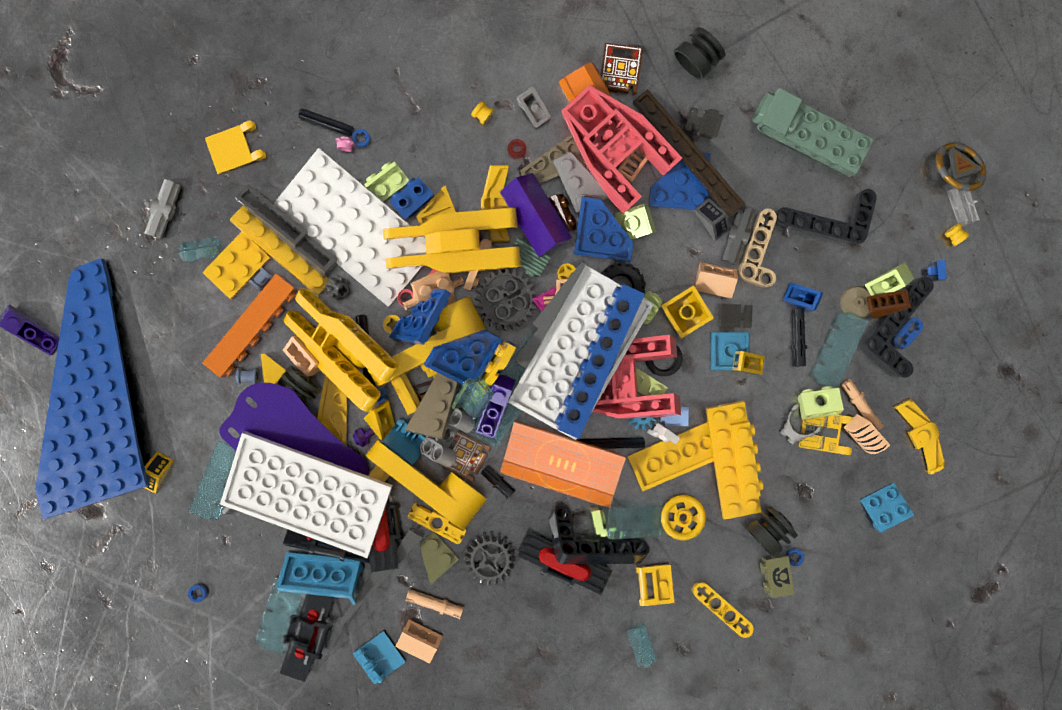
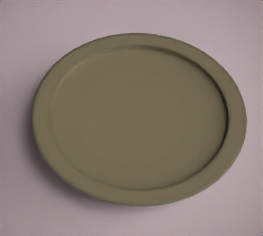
M852 286L843 292L840 306L847 317L860 320L870 314L866 298L871 296L868 289L862 286Z

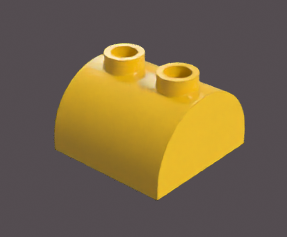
M694 285L661 305L680 339L714 319Z

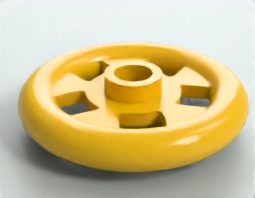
M678 495L671 498L664 505L661 512V523L665 532L672 538L690 540L699 535L706 523V512L698 499L690 495ZM684 502L685 508L677 510L676 504ZM693 506L696 508L698 512L694 516L692 512L689 510ZM669 512L675 513L674 521H669ZM685 514L686 519L681 521L680 516ZM692 521H695L697 525L691 530L688 526ZM676 525L683 527L682 533L674 530Z

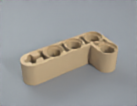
M764 209L757 214L738 269L740 280L762 288L772 286L776 282V274L770 269L761 267L777 219L776 213L772 209ZM767 214V218L770 220L764 224L765 218L763 216ZM758 231L764 234L763 241L757 240L756 233ZM752 249L757 251V259H752L750 257V251ZM746 267L752 271L750 278L746 277L743 273ZM763 274H767L770 277L768 284L762 281Z

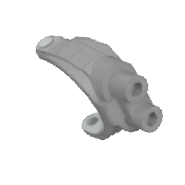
M798 403L793 406L788 415V420L784 424V428L780 431L783 436L789 437L788 441L793 445L797 441L815 435L822 430V426L810 434L801 433L796 430L792 422V415L799 408L800 404Z

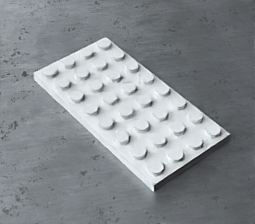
M320 148L316 150L274 202L276 207L308 231V236L337 258L336 263L388 307L395 301L398 293L405 289L423 267L386 269V258L426 255L425 237L384 240L383 229L408 227L411 225Z
M585 265L530 364L512 392L508 403L557 429L555 420L559 412L563 413L565 409L563 405L567 394L571 395L574 389L571 387L572 382L576 376L579 377L582 371L579 369L581 362L584 358H588L590 353L587 351L592 340H596L598 335L596 329L600 322H604L606 318L604 315L605 309L608 304H612L614 300L612 294L616 286L620 287V284ZM644 298L594 408L654 305ZM622 300L618 304V309L625 311L628 308V303ZM613 319L610 322L611 329H617L620 325L618 319ZM605 337L602 339L601 344L603 347H609L612 340L610 337ZM595 356L593 363L601 365L604 360L603 356ZM589 373L585 377V382L592 383L595 380V374ZM584 391L577 394V400L584 401L587 398V393ZM576 409L569 412L571 419L579 416V411ZM564 433L565 435L573 438L574 440L577 439L569 434Z
M244 431L241 434L220 505L368 558L393 485Z

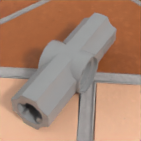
M164 179L158 197L151 204V216L145 229V234L162 239L168 221L174 216L175 202L181 185Z

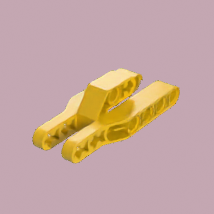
M516 208L444 213L436 215L420 226L383 229L384 240L425 237L427 252L426 255L386 258V269L427 266L444 273H458L521 267L519 247L478 250L480 249L479 232H482V230L518 228Z
M305 288L299 289L295 300L319 325L317 328H314L299 312L294 310L287 312L283 320L284 323L305 343L307 350L319 362L317 367L358 408L365 412L372 411L380 398V391L334 346L355 366L360 368L366 367L370 374H374L379 380L387 383L398 368L397 362L349 316L331 311L310 290Z

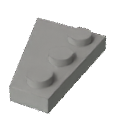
M570 151L552 160L576 213L580 211L582 196L601 200L608 198L596 179Z

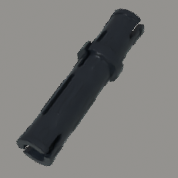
M792 309L794 367L806 366L805 309Z

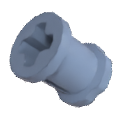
M261 267L260 272L249 282L259 291H262L273 275Z
M237 367V384H241V382L258 383V368L242 369Z

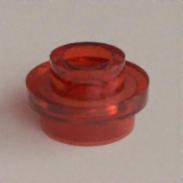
M520 139L512 140L507 147L509 155L516 159L523 157L526 153V144ZM515 146H519L521 150L519 152H515L513 148Z

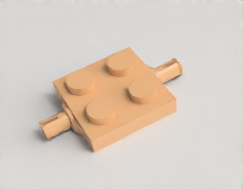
M434 272L411 283L413 299L403 302V306L408 310L416 306L421 300L425 302L431 297L430 293L434 289H446L451 293L448 299V306L456 302L455 288L464 284V280L462 277L451 281L449 272Z

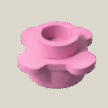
M349 137L335 139L338 150L351 152L352 148L356 146Z

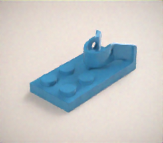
M286 552L276 588L278 591L348 598L352 605H355V589L359 574L364 571L362 562L345 559L343 562L338 558Z

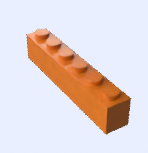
M275 274L202 364L219 378L229 377L235 370V364L238 361L241 362L247 356L246 351L249 347H254L260 340L258 336L262 332L265 333L272 324L270 322L272 319L281 315L284 311L282 307L286 302L290 303L295 298L297 288L281 275Z

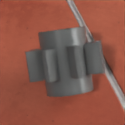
M336 275L335 278H329L325 286L328 290L326 294L336 300H339L340 297H346L350 290L347 285L349 281L339 275Z

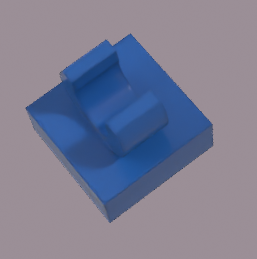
M945 260L937 261L938 267H928V276L938 275L939 280H947Z

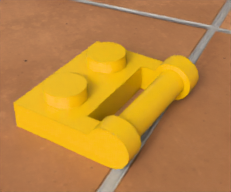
M670 563L636 567V573L639 574L640 606L675 603ZM652 572L654 598H648L646 573Z

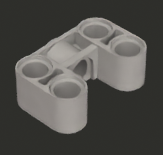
M453 406L444 439L426 436L420 446L421 453L432 461L446 467H451L455 463L457 455L449 446L458 430L465 433L472 431L475 426V418Z

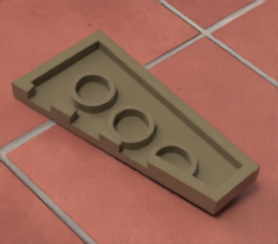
M570 134L563 141L521 169L520 173L522 176L533 173L539 184L557 178L559 174L552 160L569 151L584 167L587 165L573 135Z
M437 373L405 430L444 439L460 383Z

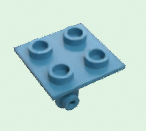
M400 418L381 443L413 466L422 454L420 446L426 436L407 432L405 429L409 422L406 419Z
M894 483L860 500L874 522L875 530H879L880 533L915 516Z
M384 631L352 653L374 684L381 683L387 675L406 663Z

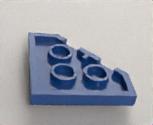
M703 153L710 162L711 153ZM680 161L650 187L649 207L693 210L707 199L708 191L686 165Z
M582 196L574 254L631 262L633 241L601 199Z
M434 289L430 293L431 297L425 302L421 300L411 309L412 313L406 318L403 316L397 321L389 338L398 342L424 345L430 338V332L434 325L439 321L443 308L447 306L451 293L446 289Z
M484 329L433 347L424 365L474 390L488 363L493 358L496 348L502 343L503 339Z

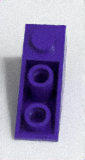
M10 304L0 316L1 328L51 356L58 346L59 337Z
M499 374L491 388L476 430L477 433L494 439L516 380Z

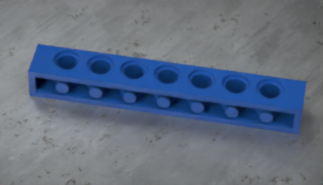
M622 283L620 287L616 286L612 294L614 300L611 305H607L604 312L606 318L603 323H599L596 329L598 335L596 340H592L587 351L590 352L588 358L582 360L579 368L582 371L579 377L576 376L571 385L574 389L571 395L567 394L563 403L565 409L563 413L559 412L555 420L557 430L580 439L643 300L644 293ZM622 300L628 303V308L625 311L618 309V304ZM611 320H619L620 325L617 329L610 328ZM603 338H611L612 343L609 347L602 346ZM595 356H603L604 360L601 365L593 363ZM589 373L595 374V380L592 383L585 382V377ZM581 391L587 393V398L584 401L577 400V394ZM573 409L579 411V416L575 419L569 417V412Z

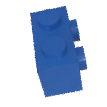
M419 177L417 179L412 178L406 183V188L402 192L399 190L392 195L390 203L407 222L435 195Z

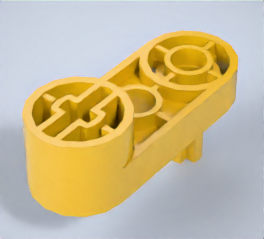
M470 296L443 308L439 321L434 325L437 334L431 336L424 345L416 344L392 357L397 362L398 368L389 382L393 385L408 415L416 411L420 400L406 373L420 367L426 361L433 347L484 329L487 330ZM370 374L377 387L387 383L379 380L374 374Z
M379 440L373 444L366 454V457L376 464L369 473V477L383 482L389 476L393 477L463 531L488 500L453 472H450L441 485L438 486Z

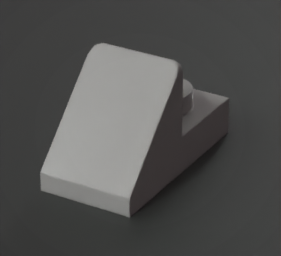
M533 86L517 97L519 107L525 111L535 128L551 118Z

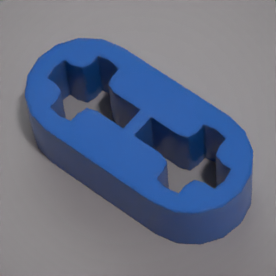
M909 318L891 339L892 346L896 349L907 348L923 330L922 321L918 318ZM916 322L915 327L917 329L908 332V330L911 328L910 323ZM906 335L903 339L904 344H897L899 341L897 337Z

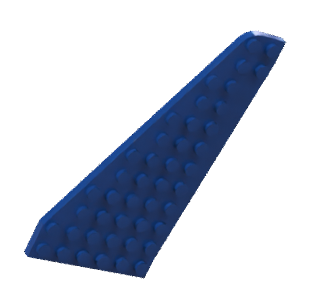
M102 258L76 267L71 272L68 280L35 487L43 520L150 486L137 439L112 302L111 280L105 259Z

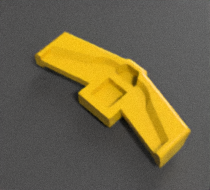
M490 165L481 198V210L509 208L500 194V191L505 186L509 165ZM507 228L501 230L488 229L491 242L510 243Z
M911 398L894 406L912 426L913 429L907 433L915 448L920 449L923 447L928 474H934L944 469L945 461L939 440L940 431L936 423L931 422Z

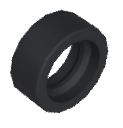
M676 345L677 358H675L671 368L666 370L659 369L654 365L653 360L645 361L648 369L658 376L675 374L683 362V354L680 348Z

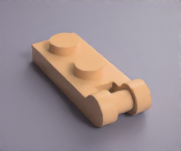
M483 239L478 250L491 249L490 240ZM479 271L469 272L464 289L472 291L473 288H477L480 280L477 277Z

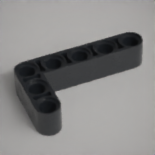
M865 189L857 193L848 223L783 207L775 211V225L856 245L864 242L868 236L877 195L871 189ZM863 194L868 196V203H865L862 200ZM780 212L786 215L785 222L779 220L778 215ZM859 212L864 215L863 222L857 218ZM798 217H802L804 219V226L798 225ZM816 222L822 223V231L816 229ZM835 226H838L841 229L840 236L835 234ZM854 231L859 233V240L853 238Z
M929 277L916 278L905 289L908 290L909 296L913 298L912 308L899 311L901 314L899 320L895 318L894 313L883 316L862 341L863 349L896 377L906 378L911 376L914 367L909 360L888 342L933 290L934 283ZM921 281L925 284V289L923 291L919 288V283ZM899 298L900 304L904 303L903 298ZM884 325H887L889 329L886 335L882 332ZM872 339L876 341V347L874 349L870 347V341ZM887 351L891 355V359L888 362L884 358ZM901 364L905 366V372L903 374L899 372V366Z
M558 505L549 518L555 558L561 564H639L650 551L649 544L644 540L576 539L571 511L565 505Z

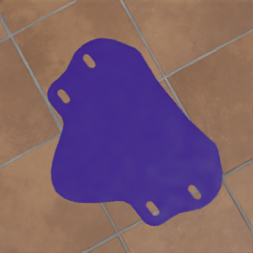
M262 382L250 385L238 396L233 412L219 429L221 438L235 452L237 451L241 434L246 431L366 476L369 475L364 458L337 439L307 409L296 393L290 388ZM247 397L252 398L257 403L256 408L251 407L246 402ZM230 427L234 428L239 433V438H234L228 432V429Z

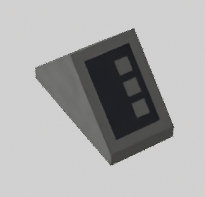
M707 198L702 204L693 209L713 240L716 241L730 229L727 214L710 198Z

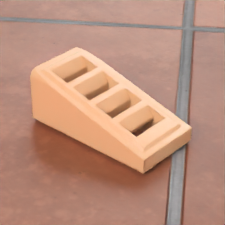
M636 148L624 159L617 170L631 184L648 159ZM634 152H637L638 154L643 156L644 159L642 160L641 158H639L637 155L634 154ZM630 158L639 163V166L633 161H631ZM627 164L629 167H631V168L634 169L635 171L633 172L632 170H630V169H629L628 167H626L625 165Z

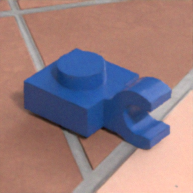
M387 386L378 389L381 394L377 401L379 405L389 398L387 394L391 391Z

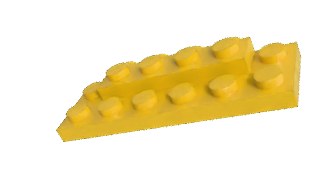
M745 401L706 407L722 518L726 520L761 513L759 496H761L760 491H763V483L761 479L758 480L757 474L761 472L759 461L755 460V454H758L757 444L753 443L752 436L755 435V428L748 421Z

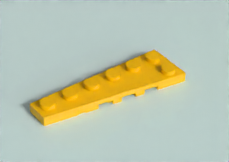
M244 206L230 218V222L317 297L326 289L325 286L329 280L327 276L324 278Z
M325 375L317 419L347 446L348 397Z

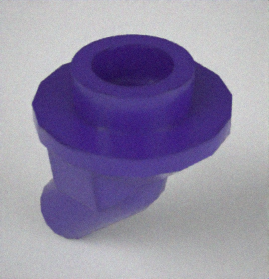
M359 428L354 431L353 439L357 445L364 447L369 444V438L375 432L371 428L367 431Z

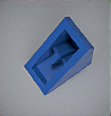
M790 283L783 300L808 312L816 311L823 292Z

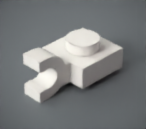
M658 421L653 422L656 425L654 430L649 429L647 431L653 437H658L666 443L670 440L677 444L680 439Z

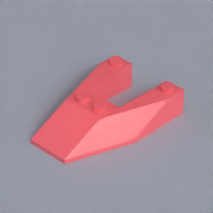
M591 85L584 89L561 111L588 169L611 202L623 214L642 197L616 169L624 159L638 148L663 176L682 159L677 151L642 114Z
M671 335L634 339L592 412L618 419L681 415L679 395L671 393L638 397L636 362L677 358L676 338Z

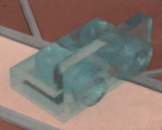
M481 377L467 379L462 384L463 387L455 396V401L452 404L453 409L462 407L473 421L480 418L494 395V392Z

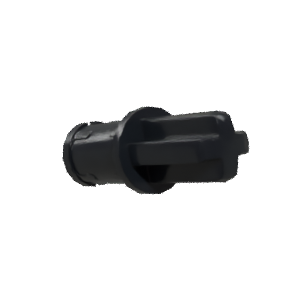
M486 466L482 470L481 474L506 499L515 492V489L503 479L504 477H500L490 466Z

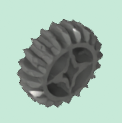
M484 533L482 534V541L477 536L475 537L477 544L472 541L469 543L473 549L466 548V552L471 555L464 556V560L470 561L465 564V567H472L468 571L469 575L474 572L476 573L473 576V580L481 577L480 584L486 579L487 585L491 584V580H494V584L497 585V578H500L502 582L505 581L503 574L510 577L511 573L507 569L514 570L515 567L510 563H515L516 558L510 556L515 555V551H508L512 548V544L505 546L506 538L502 542L499 541L501 538L500 534L497 535L496 539H493V533H490V539H487ZM493 544L501 549L491 551L485 545ZM480 548L483 559L478 564H475L474 555ZM505 553L506 563L500 570L497 560ZM487 555L490 557L494 556V564L491 561L486 562ZM489 567L493 570V572L495 571V573L488 574L482 572L479 569Z

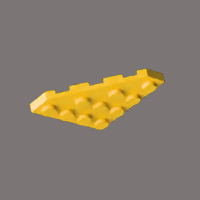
M504 341L498 345L493 358L488 363L474 390L466 393L462 401L465 403L463 405L465 409L471 412L476 406L474 402H478L487 392L485 387L492 386L499 376L496 372L504 370L516 347Z

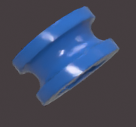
M358 129L353 133L352 140L356 146L363 148L370 143V135L366 130ZM363 134H365L366 136L364 137L366 141H361L360 143H358L357 136H362Z
M791 548L786 552L792 566H799L804 562V554L799 549ZM794 552L797 555H799V558H797L798 561L796 562L793 559H790V556H793L792 553Z
M201 584L192 586L188 591V597L193 602H200L207 596V590ZM198 588L201 589L202 596L195 598L196 594L193 595V591H196Z

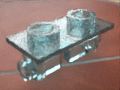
M213 237L201 239L200 246H197L196 240L183 242L182 245H179V251H177L183 262H192L201 258H213L221 252L217 247L219 246L218 239Z
M645 625L627 630L638 667H651V663L656 662V658Z

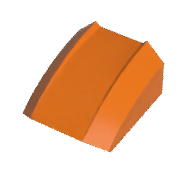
M592 62L583 65L559 81L570 102L589 85L612 97L597 67Z

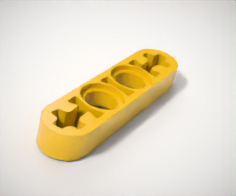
M699 581L694 584L692 591L695 597L739 636L747 638L753 634L754 627L751 622L707 583ZM705 586L704 590L710 596L706 598V596L702 593L698 595L699 591L697 590V588H703ZM714 598L721 600V605L718 608L711 607V601ZM728 611L735 612V618L731 621L725 619V614ZM738 620L744 626L748 624L747 628L749 630L747 632H741V627L738 624H736Z

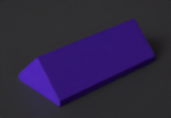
M533 173L516 177L500 191L509 208H516L517 222L539 258L572 239Z

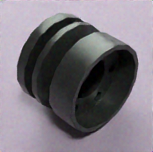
M697 27L693 34L688 36V42H682L674 50V56L686 72L698 80H702L711 71V65L716 66L719 60H722L726 55L719 41L710 32L701 27Z
M289 365L286 370L290 375L282 374L286 384L278 381L275 384L293 390L308 408L309 405L304 398L315 400L312 392L319 394L322 390L313 378L306 376L299 369Z
M769 506L766 509L771 517L769 518L762 512L761 516L765 522L762 524L754 519L746 529L774 558L783 550L779 541L782 539L787 544H790L791 541L786 534L788 533L794 539L798 534L795 532L790 521L781 512Z

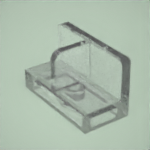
M956 188L947 191L957 223L960 222L964 226L980 220L974 203L978 202V199L973 200L970 191H962Z

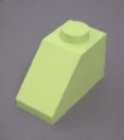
M903 263L866 283L865 286L872 296L899 290L907 286L915 278L906 263Z

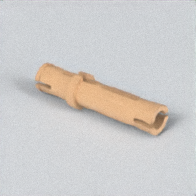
M852 379L845 381L841 386L851 398L850 402L856 405L862 416L870 421L878 431L882 429L884 425L864 398V393L859 391Z
M409 589L405 600L438 611L441 615L447 614L460 619L464 607L449 603L446 599H437Z

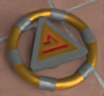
M957 142L947 143L940 147L936 154V166L938 172L948 184L962 191H974L983 186L987 174L986 167L976 151L965 144ZM949 150L951 166L946 169L943 157ZM959 151L968 154L972 158V160H970L968 157H966ZM979 172V177L973 184L957 181Z

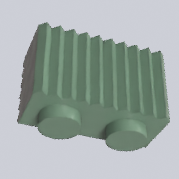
M518 237L513 247L520 248L521 267L526 269L524 273L532 278H535V276L540 277L551 256L545 254L539 258L531 244Z

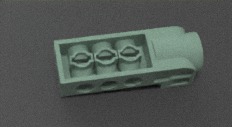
M778 88L773 93L766 92L752 118V122L758 124L757 129L848 177L857 174L874 139L803 104L802 99L781 88Z

